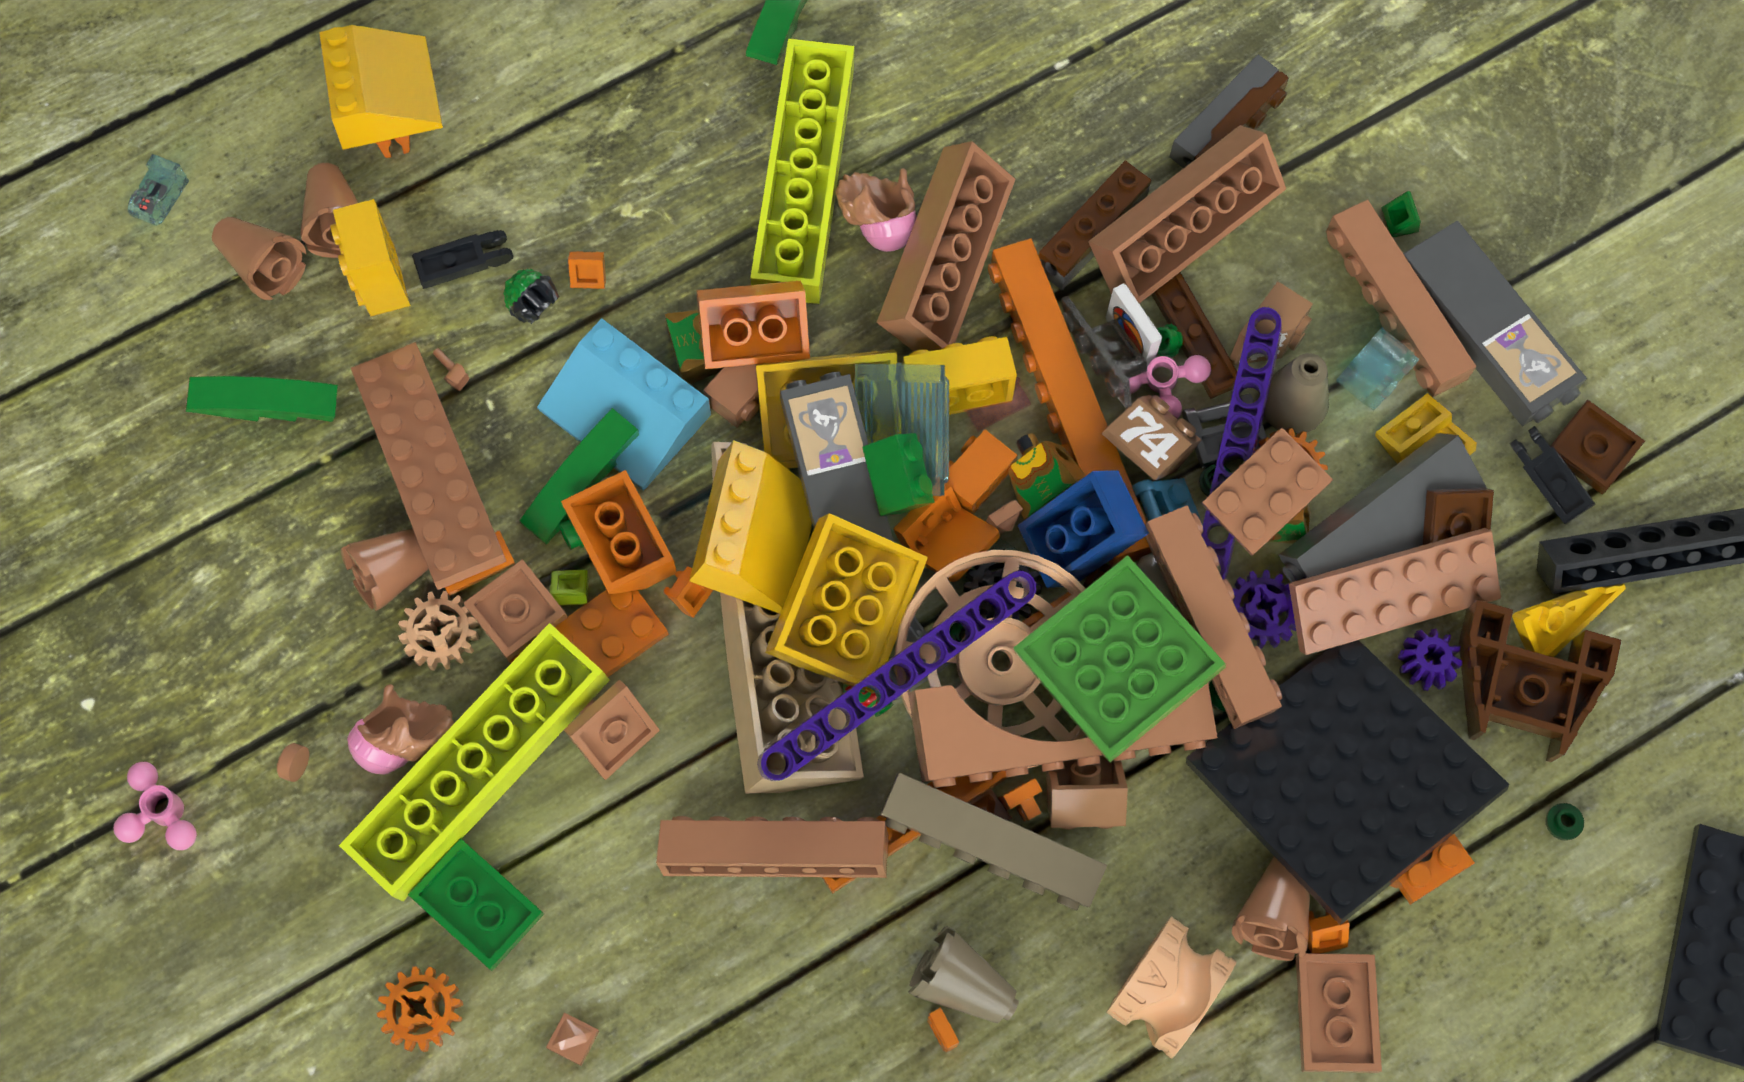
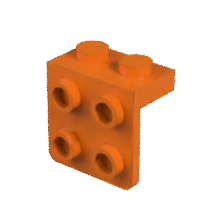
M942 480L932 489L935 503L911 510L893 528L902 546L928 557L925 566L935 573L958 559L973 553L988 551L1000 538L997 528L963 509L951 485ZM970 568L959 571L947 579L950 582H956Z

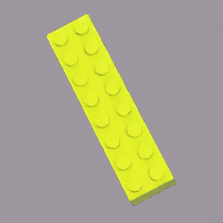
M788 39L750 281L751 285L801 280L805 289L806 303L820 304L836 196L835 189L838 183L854 73V46Z
M549 623L339 846L392 897L404 901L408 894L459 839H462L602 690L610 681L609 678L594 662Z

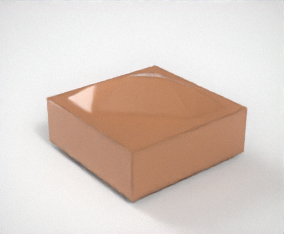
M1012 500L990 514L986 522L997 528L1000 535L1005 531H1012L1023 508L1016 500Z
M564 1013L546 1048L582 1066L599 1030Z

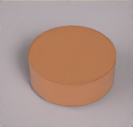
M296 743L286 746L277 763L278 776L291 782L299 780L309 761L308 748Z

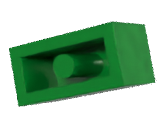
M916 433L895 434L862 447L880 516L902 514L935 503L932 494V482L927 475L923 460V448L918 441Z

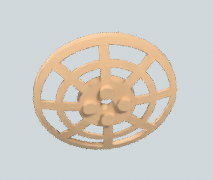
M990 550L973 553L950 563L936 572L919 588L907 606L899 625L895 643V655L913 643L907 641L909 628L917 610L935 588L947 604V607L937 618L932 629L992 586L979 587L959 597L947 579L959 571L981 564L1004 563L1003 578L1018 571L1019 565L1040 571L1064 586L1071 595L1055 608L1037 594L1028 602V604L1044 615L1031 627L1019 620L1013 619L1011 614L948 660L947 663L957 665L958 675L962 683L955 688L956 692L963 700L973 695L978 700L987 703V721L994 726L1017 736L1025 735L1043 726L1057 742L1082 739L1085 736V733L1078 725L1069 733L1055 718V715L1062 708L1055 698L1046 707L1036 696L1034 690L1038 687L1040 681L1013 649L1086 589L1073 575L1059 565L1038 555L1017 550ZM1011 580L1008 586L1010 594L1014 598L1021 599L1024 594V588L1016 587L1017 581ZM922 644L919 650L920 658L925 659L926 663L932 664L935 661L936 652L931 645ZM996 651H1003L1009 656L1010 665L1004 672L996 670L992 665V656ZM895 665L897 685H903L906 680L905 670ZM936 669L927 676L930 688L941 687ZM908 689L901 695L908 714L912 718L908 695L910 691ZM1022 701L1034 715L1033 719L1022 724L1002 727L1003 705Z

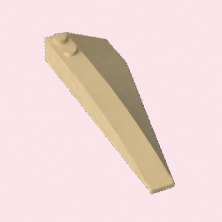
M713 442L711 444L713 481L718 460L732 442ZM720 592L726 654L745 794L782 793L856 781L864 778L856 728L783 780L770 781L760 774L757 765L760 754L842 695L843 691L837 680L797 667L765 653L780 616L779 613ZM832 709L828 715V722L834 729L841 730L846 724V716L841 710ZM802 731L797 738V744L802 751L811 752L815 748L816 738L811 732ZM772 753L767 758L766 766L771 773L779 775L784 771L786 762L781 754Z

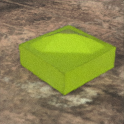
M588 570L552 571L550 594L559 605L587 604Z

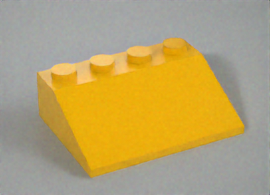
M356 25L334 27L319 32L331 117L343 150L443 128L425 36Z
M895 350L810 357V359L756 364L764 452L768 453L787 469L798 468L780 401V391L786 390L785 385L794 381L806 380L807 384L819 382L820 376L832 372H840L841 376L850 374L868 444L895 434H903L897 353Z
M733 440L718 460L689 581L780 614L806 551L812 526L801 479L768 453Z
M830 513L820 517L765 653L797 667L854 686L889 660L897 639L899 625L907 606L913 598L928 557ZM862 688L868 692L875 693L871 688Z

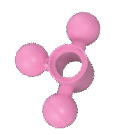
M1201 355L1189 357L1184 365L1177 366L1175 361L1169 357L1160 356L1149 363L1145 372H1138L1132 367L1121 368L1114 376V385L1120 393L1129 395L1135 393L1141 384H1148L1153 391L1159 393L1160 398L1169 405V412L1178 419L1182 412V405L1179 399L1172 396L1171 390L1177 383V379L1186 377V379L1193 383L1203 382L1210 375L1211 365ZM1159 367H1165L1171 371L1172 378L1165 383L1157 382L1152 376L1153 371Z
M135 763L128 770L127 781L133 789L144 791L139 799L141 812L139 814L125 813L119 816L114 823L115 836L125 843L135 842L144 834L145 825L150 821H154L161 826L168 827L165 838L171 848L175 850L190 848L196 840L197 833L195 827L190 822L180 820L184 812L183 801L168 788L156 785L158 772L151 763ZM168 798L167 808L163 812L156 814V804L161 799Z

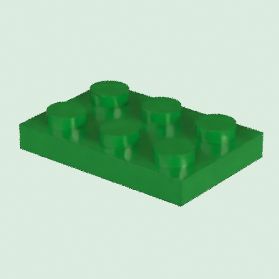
M461 838L408 894L409 897L491 971L500 964L544 915L536 905Z

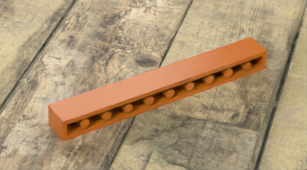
M1032 238L994 249L991 264H988L989 276L993 284L998 283L1002 292L999 294V299L1004 313H1010L1013 323H1011L1013 337L1016 343H1022L1025 353H1023L1025 367L1028 373L1033 372L1037 381L1035 391L1041 404L1046 403L1050 413L1047 414V421L1053 434L1058 433L1062 443L1061 446L1066 449L1085 475L1092 471L1118 470L1146 525V519L1135 496L1118 450L1114 444L1102 435L1108 427ZM1143 537L1108 562L1110 566L1114 567L1127 555L1135 562L1142 556L1152 553L1146 538Z

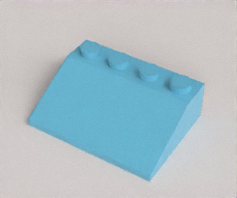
M602 318L578 343L537 406L540 412L579 442L586 437L612 408L638 429L639 436L616 458L617 465L614 469L618 472L626 470L632 482L643 491L711 416L709 398Z

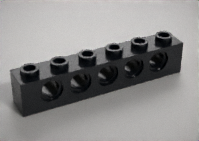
M1744 508L1539 541L1536 570L1552 594L1555 595L1743 564Z

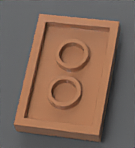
M1281 428L1201 504L1253 556L1325 489L1333 479Z
M1300 953L1297 954L1296 969L1301 1071L1382 1072L1375 955L1305 953V956L1301 958Z

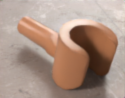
M440 348L435 349L433 355L449 371L444 380L454 389L461 391L470 379L468 374L465 373L464 367L452 362Z

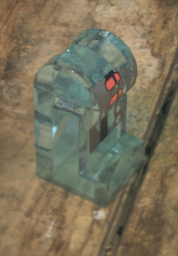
M152 154L146 164L149 170L141 181L139 189L134 191L129 200L128 213L132 217L157 226L165 220L189 180L179 164Z

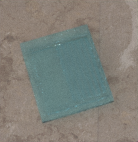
M902 363L855 364V395L868 444L895 434L916 433L918 441L923 448V460L927 475L932 482L933 496H944V484L949 479V380L945 376V365Z

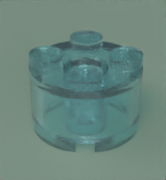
M1381 327L1336 381L1364 405L1375 410L1420 359L1392 334Z

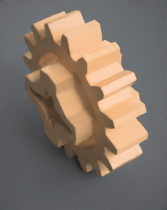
M431 591L428 592V601L424 603L418 597L415 598L417 608L415 610L405 608L404 612L409 619L408 621H399L398 624L402 630L406 631L398 636L402 644H408L403 649L408 657L415 655L414 661L418 666H421L427 660L428 667L435 671L438 663H442L446 670L450 669V661L453 659L462 664L464 661L461 654L464 651L471 654L474 652L469 642L479 640L478 633L472 630L478 627L479 624L474 617H470L471 614L463 606L464 601L461 596L457 595L451 601L447 591H443L440 599H436ZM442 610L452 611L459 617L455 615L448 616ZM443 626V628H441V634L435 636L434 634L437 633V627ZM419 644H422L423 647L430 645L435 648L436 652L427 651L420 647Z

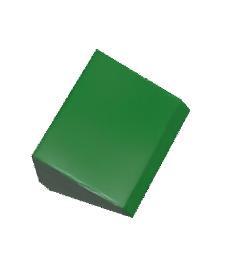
M1410 191L1403 193L1381 207L1392 237L1419 232L1421 221Z

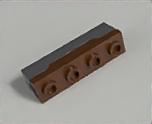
M1258 54L1174 140L1169 158L1182 168H1185L1241 125L1256 130L1265 120L1266 112L1271 107L1274 109L1278 108L1286 98L1287 92L1285 88L1289 77Z
M1125 160L1039 251L1038 256L1048 280L1060 290H1063L1094 257L1088 241L1146 198L1152 180ZM1051 264L1056 267L1057 271L1051 267Z

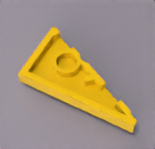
M1624 583L1574 591L1515 612L1512 618L1524 648L1547 656H1556L1626 589Z

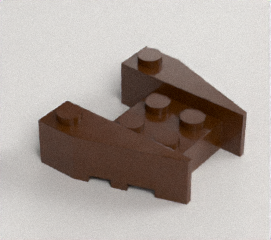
M1476 600L1466 610L1458 643L1460 646V660H1462L1461 671L1469 739L1476 740L1485 734L1488 721L1551 738L1546 761L1553 762L1565 755L1577 736L1579 728L1598 702L1597 699L1605 686L1609 684L1614 676L1622 640L1584 630L1572 639L1568 661L1506 644L1513 609Z

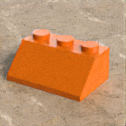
M801 280L696 290L705 369L810 359L806 296Z
M626 470L561 501L608 594L647 589L676 574L674 559Z

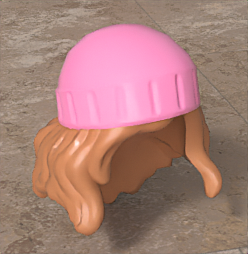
M904 168L900 169L898 182L890 181L888 178L880 180L875 176H869L867 173L854 172L851 176L844 175L843 180H839V185L835 189V195L846 221L853 225H859L866 240L878 250L890 252L906 246L917 218L914 192L908 184L907 171Z
M388 684L384 688L381 705L354 725L347 738L348 748L355 762L364 770L374 774H389L403 767L408 761L417 762L455 723L452 720V711L447 710L446 706L442 704L429 705L426 701L418 703L415 700L410 701L399 698L396 691L393 690L394 686Z

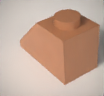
M756 364L724 367L703 390L704 395L709 398L710 408L736 428L744 420L750 421L760 407Z

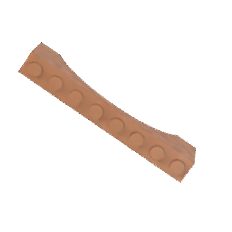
M1208 683L1117 756L1114 761L1136 758L1135 751L1146 749L1149 751V756L1171 753L1170 746L1179 744L1184 745V751L1207 748L1206 740L1218 738ZM952 685L919 689L908 693L922 782L933 781L934 788L956 785L955 778L969 776L970 783L992 780L991 772L1003 770L1006 771V777L1029 774L1028 767L1041 765L1042 772L1065 769L1064 761L1077 760L1078 767L1100 763L1099 756H1104L1088 737L1072 741L1051 742L1027 739L1008 733L989 723L973 711Z

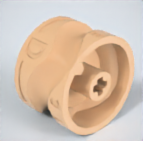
M1172 916L1151 943L1106 1012L1125 1026L1132 1020H1144L1152 1045L1159 1051L1165 1052V1055L1171 1059L1178 1053L1198 1026L1225 985L1237 962L1231 957L1225 956V953L1219 949L1207 955L1194 952L1187 941L1189 928L1175 920Z

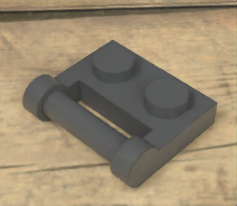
M1250 393L1240 396L1243 402L1247 404L1254 403ZM1230 402L1199 410L1189 408L1182 411L1183 419L1194 426L1196 429L1195 435L1202 440L1195 448L1201 468L1217 464L1225 424L1202 429L1201 423L1227 417ZM1245 422L1236 424L1232 429V434L1237 438H1246L1252 432V427ZM1262 423L1256 449L1261 447L1259 441L1267 437ZM1231 457V458H1229L1226 462L1233 461V460H1237V459H1241V458Z

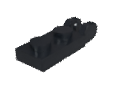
M496 230L481 235H470L414 253L412 258L422 288L433 287L489 269L488 266L498 267L512 261L514 256L510 248H500L499 250L483 253L482 248L492 249L506 243L507 236L504 230Z
M1534 426L1528 431L1531 439L1543 451L1542 454L1532 460L1525 446L1517 439L1512 441L1510 446L1525 465L1523 466L1524 470L1566 525L1595 506L1596 503L1555 447H1551L1537 427Z

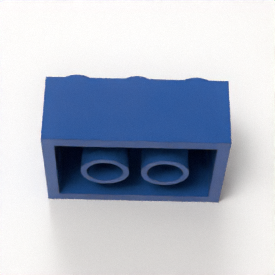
M1118 470L1092 471L1018 525L1031 554L1038 555L1059 565L1078 581H1081L1149 534ZM1040 572L1047 588L1064 587L1050 576Z

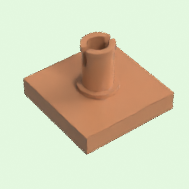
M523 559L463 603L508 662L520 654L549 623L556 627L568 618L565 611Z
M620 680L596 701L591 700L580 712V715L564 729V732L604 780L608 779L660 731L629 688Z

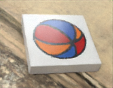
M1123 283L1113 288L1106 320L1141 371L1144 372L1147 370L1149 363L1156 358L1162 336L1127 285Z

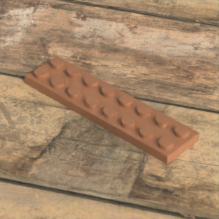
M416 342L352 367L351 371L437 589H442L507 562Z

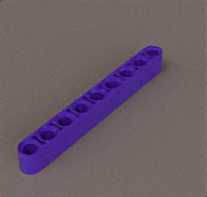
M1269 307L1257 309L1249 319L1210 494L1233 474L1224 469V464L1229 458L1238 457L1245 462L1256 450L1282 335L1280 315ZM1262 320H1270L1276 325L1275 329L1269 334H1261L1255 327ZM1254 354H1262L1268 359V362L1263 368L1254 369L1247 363L1249 358ZM1247 388H1254L1260 393L1259 399L1252 404H1247L1240 399L1241 392ZM1241 422L1249 424L1252 427L1251 434L1246 438L1235 437L1232 434V429L1236 424ZM1206 509L1202 525L1203 533L1201 535L1206 546H1211L1214 549L1221 566L1220 575L1222 580L1227 578L1235 538L1229 533L1228 538L1223 543L1215 544L1208 539L1210 530L1213 527L1222 525Z
M1015 571L989 587L765 749L757 761L760 774L767 780L780 781L799 770L1027 604L1036 593L1034 578L1027 572ZM1011 580L1022 584L1024 594L1021 599L1014 598L1010 594L1008 586ZM982 601L989 602L993 606L995 615L992 620H986L980 615L979 605ZM952 623H959L964 627L965 638L962 642H957L951 638L949 628ZM922 644H928L934 648L936 658L932 664H928L920 658L919 650ZM893 665L900 666L905 670L906 680L903 685L898 686L890 680L889 671ZM863 687L871 688L875 692L876 703L873 707L868 708L860 703L859 692ZM832 709H839L846 716V724L841 730L834 729L828 722V715ZM802 731H809L816 738L815 748L811 752L802 751L797 744V738ZM772 753L781 754L786 762L784 771L779 775L771 773L766 766L767 758Z

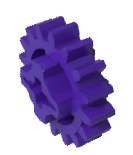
M1264 570L1261 578H1258L1254 571H1250L1247 576V582L1239 577L1234 584L1236 589L1232 588L1235 596L1232 601L1237 612H1242L1247 618L1250 626L1248 635L1251 641L1252 639L1257 640V646L1260 649L1264 647L1266 641H1269L1271 646L1276 648L1280 643V637L1287 642L1293 635L1291 630L1296 631L1289 583L1287 585L1281 583L1283 575L1280 573L1275 579H1271L1268 570ZM1248 592L1249 603H1246L1244 607H1240L1241 598ZM1264 609H1269L1270 612L1266 614ZM1286 611L1285 622L1279 627L1278 616Z

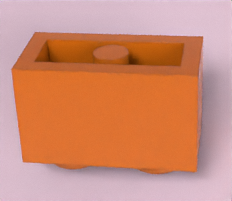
M984 430L977 438L974 435L971 436L961 449L963 454L955 463L952 460L947 462L942 468V477H939V482L942 480L951 485L961 507L972 514L979 509L1009 475V467L1017 461L1018 456L987 430Z

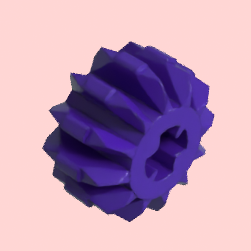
M1437 628L1431 629L1428 635L1421 629L1415 632L1414 638H1406L1403 642L1405 649L1398 653V659L1405 662L1400 667V673L1410 672L1412 674L1409 679V685H1414L1420 680L1423 691L1429 690L1432 684L1440 690L1446 686V681L1453 682L1456 679L1457 673L1455 670L1462 666V660L1455 657L1460 651V646L1448 645V642L1451 640V634H1446L1440 639ZM1428 655L1427 659L1433 657L1436 663L1432 665V660L1428 663L1425 660L1424 656Z

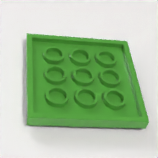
M1128 555L1013 648L1019 658L1109 762L1113 761L1226 668V663Z

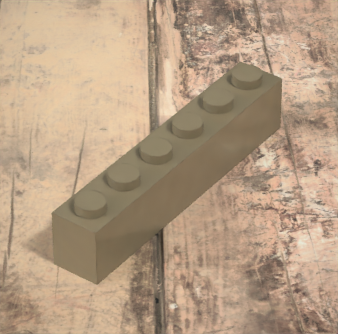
M901 773L896 775L879 816L886 818V826L895 831L905 834L907 828L921 834L919 841L936 849H940L941 844L947 845L955 849L954 857L974 865L976 859L990 865L988 872L1006 880L1009 879L1011 874L1024 880L1022 887L1042 896L1046 889L1059 895L1056 902L1076 911L1079 905L1084 907L1091 906L1107 867L1102 862Z

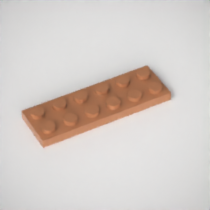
M1486 528L1289 583L1299 650L1305 655L1469 608L1476 600L1491 602L1501 599L1492 531Z

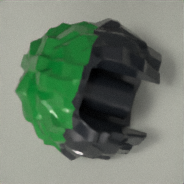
M528 268L518 270L510 279L505 281L503 292L505 307L509 309L511 316L516 317L523 323L528 321L531 324L539 320L541 313L551 303L554 304L560 296L549 275H543Z

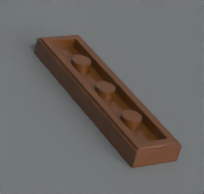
M1179 272L1151 295L1166 322L1175 325L1178 328L1177 331L1182 333L1183 344L1181 348L1187 359L1194 355H1201L1209 361L1211 365L1210 375L1201 383L1209 398L1213 399L1234 389L1237 370L1184 277Z

